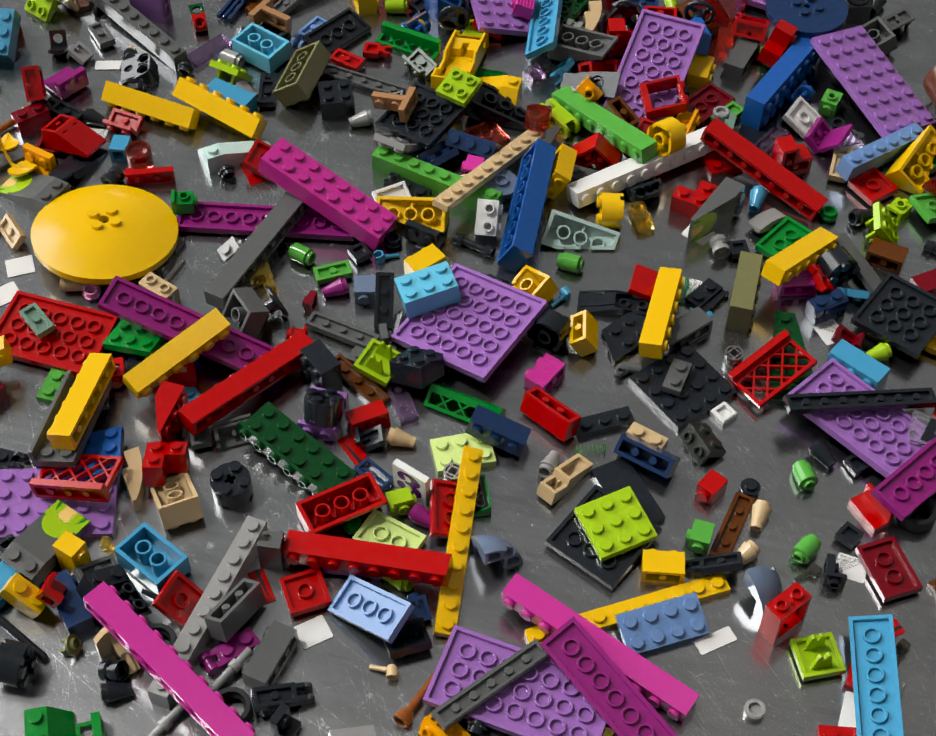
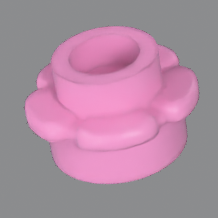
M87 284L82 294L86 300H96L100 297L101 289L97 285Z

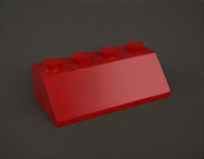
M368 472L298 501L295 504L297 517L304 530L309 533L318 534L387 505L388 501L371 472Z

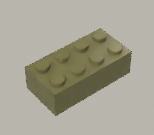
M320 40L295 50L272 93L284 107L295 105L302 100L306 101L312 96L311 93L317 86V82L323 75V70L328 65L331 54Z
M740 252L725 330L747 334L748 328L753 327L755 316L751 315L756 314L757 302L754 301H758L760 289L757 287H761L762 276L759 273H762L765 263H762L763 255Z

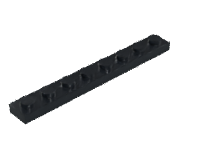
M931 387L785 394L783 402L788 415L935 408L936 396Z

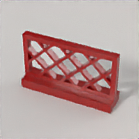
M784 329L728 373V382L741 391L760 409L817 365V360L792 340L790 333ZM790 345L796 350V353L786 354L784 349ZM781 358V365H770V360ZM784 358L795 359V365H783ZM797 359H806L809 363L806 366L797 365ZM758 369H767V376H755V372ZM769 369L781 370V376H769ZM783 370H795V374L792 377L783 376ZM744 380H753V387H744L740 383ZM755 380L767 381L766 388L755 387ZM769 381H781V385L778 388H769ZM755 392H766V397L759 401L754 394Z
M81 454L79 459L81 462L76 465V468L68 467L67 470L57 475L56 471L63 467H43L37 478H31L29 486L34 495L39 498L108 503L111 498L109 490L125 460L123 456ZM99 462L91 468H87V465H89L90 463ZM115 463L113 467L105 469V466ZM85 467V471L76 476L74 475V472ZM101 468L104 471L96 475L95 477L91 475L92 473L100 470ZM54 473V477L50 479H45V477ZM70 474L73 476L69 480H61ZM87 476L91 478L85 482L79 481ZM108 477L105 484L97 483L103 478Z

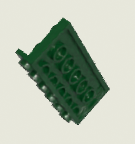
M269 401L248 420L238 422V434L243 440H248L258 452L264 453L272 464H277L281 467L287 476H292L300 487L309 490L312 495L356 477L357 473Z

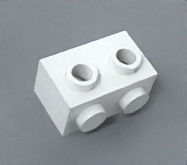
M478 198L475 235L497 237V233H501V223L498 220L499 215L502 216L503 205H500L499 200Z

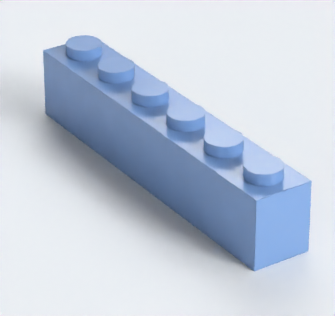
M916 122L842 156L835 171L847 182L873 167L877 168L900 157L924 130Z

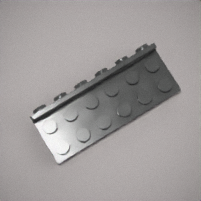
M67 370L52 403L48 407L45 418L42 419L41 426L38 432H36L31 446L28 448V457L31 459L34 467L76 468L113 386L112 380H110L76 450L52 449L50 441L47 439V431L51 428L55 416L62 407V402L66 399L70 387H72L76 380L72 370Z

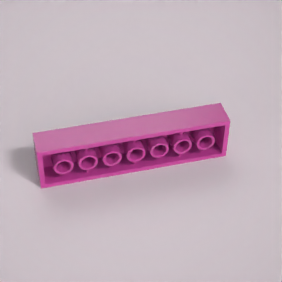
M281 137L260 159L258 172L360 242L363 241L372 250L375 251L384 241L386 235L394 229L398 219L397 215Z

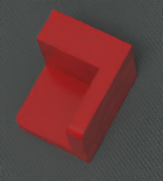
M55 571L46 578L35 597L53 609L62 602L65 597L63 593L67 588L66 585L55 579L58 574Z

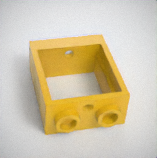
M563 143L555 152L558 160H555L552 165L554 170L549 179L551 184L546 192L548 198L552 200L571 181L577 156V150Z

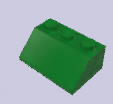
M49 706L24 710L25 736H76L74 712Z

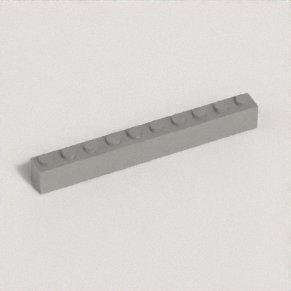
M247 516L173 644V647L179 654L178 656L183 661L187 660L193 669L198 662L197 657L204 652L211 639L204 617L246 577L258 556L257 542L266 541L268 536L262 535V532L268 531L267 522ZM153 679L147 689L151 703L171 710L176 700Z

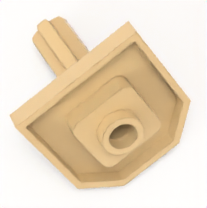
M102 628L93 639L100 658L115 651L121 660H125L128 663L129 674L140 669L138 661L105 628Z

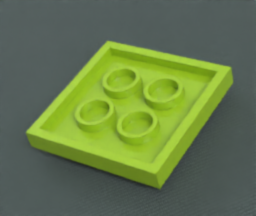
M630 486L574 508V513L601 562L654 541L658 537Z

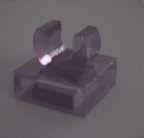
M537 62L534 66H528L527 69L523 70V77L532 85L544 80L546 74L541 70V66Z

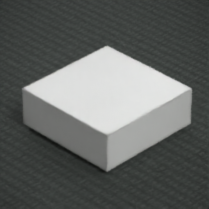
M724 401L710 410L709 415L724 427L737 418L738 413Z

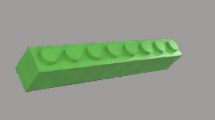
M568 85L551 93L552 98L571 113L581 126L594 134L600 132L614 147L639 163L643 164L658 155L657 141L592 100H586V97H583L577 91H573Z
M379 145L371 155L372 170L387 176L391 172H395L401 178H406L431 189L432 194L437 196L463 178V176L407 154L395 152L389 147ZM483 185L459 204L477 211L478 198L499 200L500 205H502L503 192Z

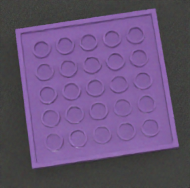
M455 263L451 271L459 286L461 301L409 319L407 317L391 335V339L393 342L406 348L418 346L420 349H432L435 352L443 353L444 365L485 383L531 328L535 320L548 307V301Z

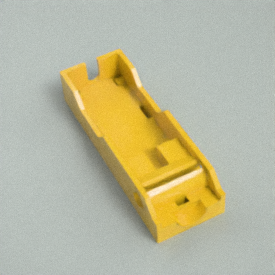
M454 30L444 49L443 59L439 67H435L431 74V88L436 90L453 67L475 75L489 46V34L483 33L482 36L460 34L459 30Z

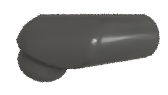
M624 361L615 367L614 372L618 377H623L630 372L637 373L641 371L642 365Z

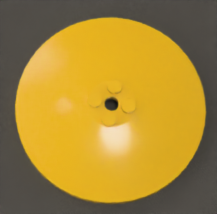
M115 184L87 186L62 194L43 207L34 219L31 228L32 248L35 256L44 267L62 278L93 285L111 284L115 276L131 281L143 277L149 272H153L173 254L179 237L177 218L173 214L172 209L162 199L136 187Z

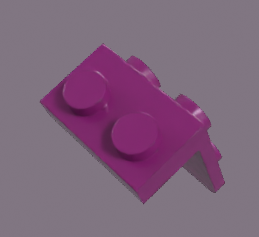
M82 66L75 70L66 67L44 80L45 87L62 100L89 84L86 69Z
M823 116L818 117L804 136V140L813 154L824 153L830 149L842 147L854 127L852 124L830 129Z

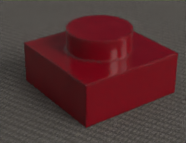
M310 290L308 295L303 298L302 307H304V314L306 316H310L319 304L317 291Z

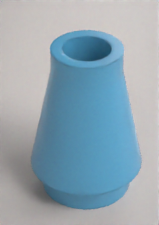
M757 185L750 190L749 210L751 212H759L767 197L766 189L763 186Z

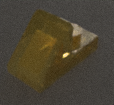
M268 260L263 261L250 278L251 287L253 290L263 288L265 294H267L265 287L269 286L277 296L276 285Z

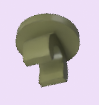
M69 634L61 639L60 642L64 644V648L58 649L59 653L64 656H75L80 653L82 643L76 634Z

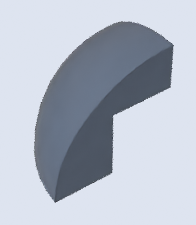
M489 534L470 537V547L475 556H481L484 565L500 560L503 569L523 563L518 550L501 537Z
M766 565L747 569L743 582L756 600L754 613L760 622L765 605L783 592L777 570L774 567L769 569Z

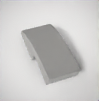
M772 208L753 217L747 222V226L752 228L754 232L762 234L763 232L771 231L773 225L779 224L787 216Z

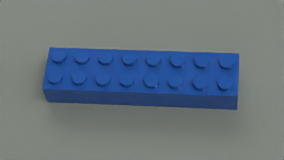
M798 37L746 96L740 123L758 131L762 126H766L769 118L773 117L776 110L782 107L785 99L788 100L791 92L805 79L807 74L811 73L813 67L818 65L820 57L810 44L812 38Z
M539 138L521 159L496 263L515 273L520 267L523 268L526 261L535 254L536 249H534V245L539 237L537 232L541 227L542 221L540 219L545 210L543 205L548 197L546 192L551 184L549 179L554 170L552 165L557 157L555 155L556 147Z

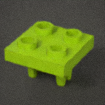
M27 0L24 9L43 21L50 23L54 11L60 10L57 6L61 5L62 2L58 0Z
M221 59L217 61L210 60L209 66L218 69L216 78L224 81L227 74L232 75L230 83L233 85L241 79L251 83L253 76L249 75L247 70Z
M453 67L435 92L436 95L465 108L482 86L483 81L474 75Z
M880 202L874 203L873 218L865 222V226H869V231H872L866 235V239L869 240L870 244L873 238L877 237L898 245L899 235L897 227L899 225L897 219L892 217L887 207H884Z
M372 338L354 363L353 370L386 387L391 381L389 361L400 354V352L394 350L391 345H385L384 341L380 342Z
M832 632L790 639L789 645L803 682L845 674L846 668Z

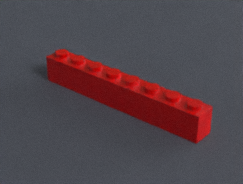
M717 117L704 129L700 138L701 141L811 222L825 207L829 199Z
M302 330L290 336L289 339L276 345L269 352L262 354L258 359L245 365L244 368L236 373L231 374L227 379L215 384L213 388L200 394L191 402L184 404L178 409L180 423L194 436L202 432L214 422H217L301 367L302 365L299 361L301 358L300 349L314 341Z
M296 530L288 531L282 548L285 562L293 565L303 564L312 568L322 567L332 571L341 570L352 574L361 573L372 577L380 576L392 580H406L415 584H431L435 587H448L454 566L452 554Z

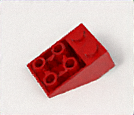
M59 114L41 128L43 146L45 148L78 155L83 158L90 157L107 142L105 138L77 118L64 114Z
M164 380L155 394L157 432L160 442H174L177 433H180L183 424L180 423L178 409L188 403V395L186 394L185 386Z

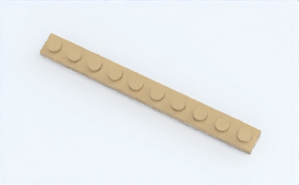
M530 127L435 197L432 205L445 212L450 211L523 156L538 138L544 139L542 137L544 133Z

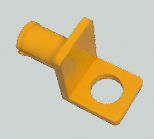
M589 74L576 88L583 97H586V100H592L593 102H596L603 95V92L590 80Z

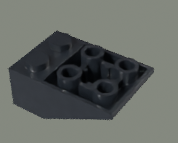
M120 564L84 573L76 588V591L83 600L84 596L104 581L108 586L112 585L119 592V597L123 601L127 600L134 608L133 611L138 616H146L152 613Z

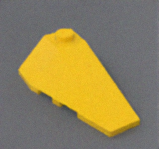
M377 196V203L398 216L397 222L405 224L410 219L438 230L440 233H445L449 223L450 211L445 212L433 206L432 203L435 197Z

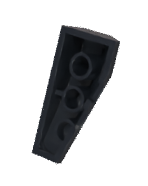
M483 82L482 86L472 97V100L469 102L470 109L465 113L466 116L479 122L523 131L528 130L529 127L534 128L533 124L536 122V118H530L533 117L522 107H516L511 103L509 97H503L498 93L499 90L486 82Z

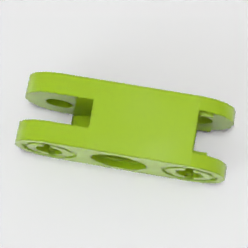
M553 98L546 100L545 104L540 103L536 106L539 118L546 124L548 123L546 120H548L550 128L554 124L560 127L557 134L563 139L569 138L571 132L578 133L581 130L578 120Z

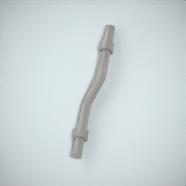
M246 647L236 659L233 658L227 664L228 667L208 687L213 692L218 691L234 673H237L243 667L242 664L252 655L253 651ZM178 703L166 717L163 716L157 722L158 725L148 736H160L164 731L167 732L173 726L172 722L185 709Z

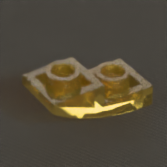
M644 201L628 203L626 205L629 217L637 233L655 230L651 214L648 213Z

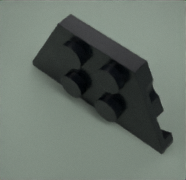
M628 312L602 330L601 336L606 343V349L610 353L613 366L639 349V340L646 317Z

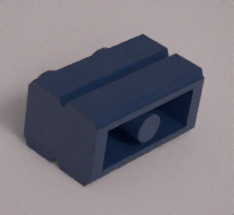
M837 288L807 300L804 314L811 324L815 326L845 314L849 300L841 289Z

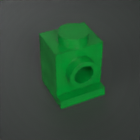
M172 189L171 206L173 214H195V206H198L197 195H194L193 191L175 192V189Z

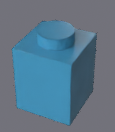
M113 135L108 148L111 161L128 163L127 152L133 147L131 136ZM131 149L128 153L129 158L131 156L133 149Z

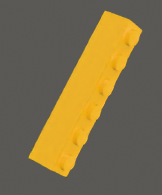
M179 77L172 93L174 97L243 134L260 140L268 121L263 119L262 114L255 111L251 113L249 111L250 108L242 104L240 106L236 105L235 100L229 97L223 98L222 93L216 90L210 91L209 86L202 83L200 85L197 84V80L192 77Z
M107 80L101 100L107 102V106L116 108L118 105L121 106L120 110L126 112L133 110L136 111V115L142 117L148 115L150 120L156 122L164 120L165 125L174 127L176 124L179 125L180 130L189 132V129L196 130L201 114L200 110Z
M819 227L767 259L761 276L777 286L785 282L788 283L791 278L797 277L804 270L806 271L807 267L811 264H816L824 252L829 249L831 251L835 250V247L838 246L836 243L839 237Z
M660 267L639 340V357L662 359L663 353L668 350L667 338H671V325L674 326V313L678 312L679 306L677 300H681V288H684L685 285L682 269Z
M214 308L124 374L123 383L138 400L141 397H147L152 393L153 388L161 385L163 380L168 381V377L174 373L178 374L187 363L196 361L200 356L199 354L203 351L212 349L215 342L224 340L230 334L231 324L217 308Z
M89 353L87 359L83 362V366L79 374H77L74 384L70 387L66 399L62 402V407L55 416L51 428L47 431V439L50 441L52 449L76 450L116 370L112 354Z

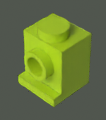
M897 197L886 207L890 215L895 217L898 225H900L910 215L913 205L910 204L908 199Z
M409 487L385 492V497L388 501V512L390 517L394 519L395 515L409 513L417 503L415 493L411 494Z

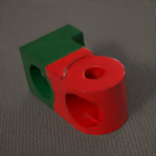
M203 4L188 5L195 33L208 31ZM199 8L201 12L194 13L193 10Z

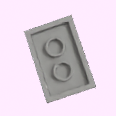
M375 133L373 140L378 141V145L393 147V151L398 153H416L424 149L391 133Z

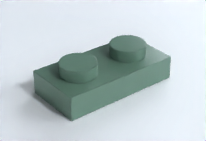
M35 302L18 311L21 318L39 339L56 330L54 324Z

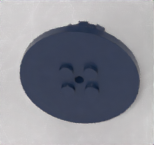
M766 0L765 11L768 19L775 26L780 19H783L798 28L796 32L797 38H813L840 30L846 22L848 6L845 0Z

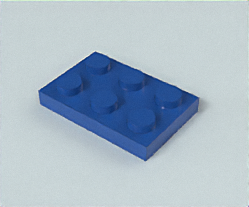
M118 426L91 432L82 454L123 456V427ZM92 462L87 465V468L89 469L99 462ZM115 463L105 466V469L113 467ZM123 465L117 475H122ZM85 467L81 468V472L86 470ZM101 468L100 470L92 473L91 475L95 477L96 475L104 471ZM87 476L81 480L85 482L91 478L90 476Z

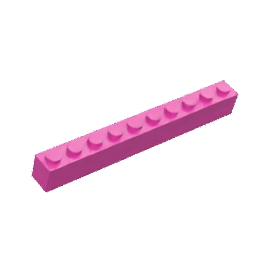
M518 573L513 576L501 593L503 605L510 610L514 609L520 613L524 620L532 621L538 625V628L546 634H553L574 616L639 692L648 699V702L652 706L660 707L666 711L671 719L679 720L683 723L696 704L700 694Z
M103 581L83 597L84 607L210 736H255L253 726L248 722L244 723L239 718L240 715L237 710L232 706L228 707L223 702L224 698L218 691L213 692L208 687L209 683L202 675L198 677L193 672L192 665L187 660L183 661L178 656L177 650L172 645L168 646L163 641L162 635L157 630L153 631L148 626V621L142 615L138 616L133 611L134 608L129 601H123L119 597V592L114 586H108Z

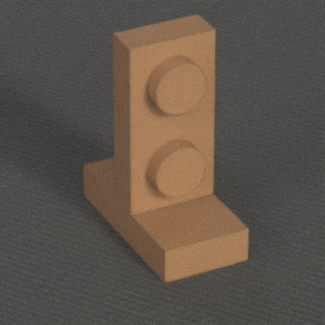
M263 0L248 13L249 24L253 22L259 25L261 22H265L287 33L292 30L291 17L275 10L273 0Z
M409 86L405 95L373 91L371 95L375 109L396 111L399 113L400 122L404 123L408 122L419 100L416 87Z

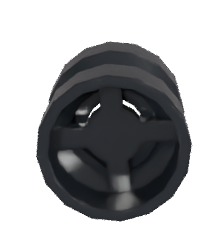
M112 166L108 173L101 176L100 180L103 185H117V183H121L125 179V174L119 167Z
M102 660L98 667V676L102 681L124 682L129 676V665L125 660Z

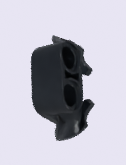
M629 0L613 2L612 6L616 8L608 17L606 13H603L598 24V31L607 34L608 18H613L615 15L620 14L617 18L625 19L626 30H634L641 13V7L639 4L632 3Z
M126 48L120 65L121 79L119 83L125 86L127 83H138L141 78L145 85H152L158 78V65L149 53H138L134 49ZM133 67L132 70L126 72L128 68Z

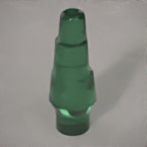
M683 276L685 277L684 288H681V302L685 301L686 293L690 286L689 277Z

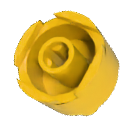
M668 117L655 122L647 129V135L657 141L658 156L660 157L675 153L686 146L687 127L674 117Z
M601 192V195L597 196L596 207H599V213L596 214L595 224L609 229H622L619 221H623L624 200H620V197L624 196L623 193Z

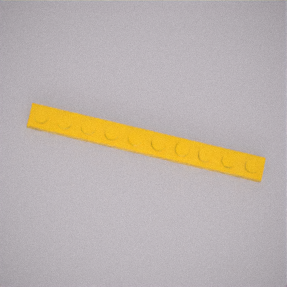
M465 445L461 454L446 553L452 554L454 566L448 587L440 586L433 635L449 638L454 625L458 623L484 451Z
M717 573L583 612L579 615L605 631L618 627L614 617L616 614L693 592L697 593L699 602L730 594L731 588L724 574ZM538 626L524 630L528 644L535 639L542 643L551 635L550 633L542 632Z

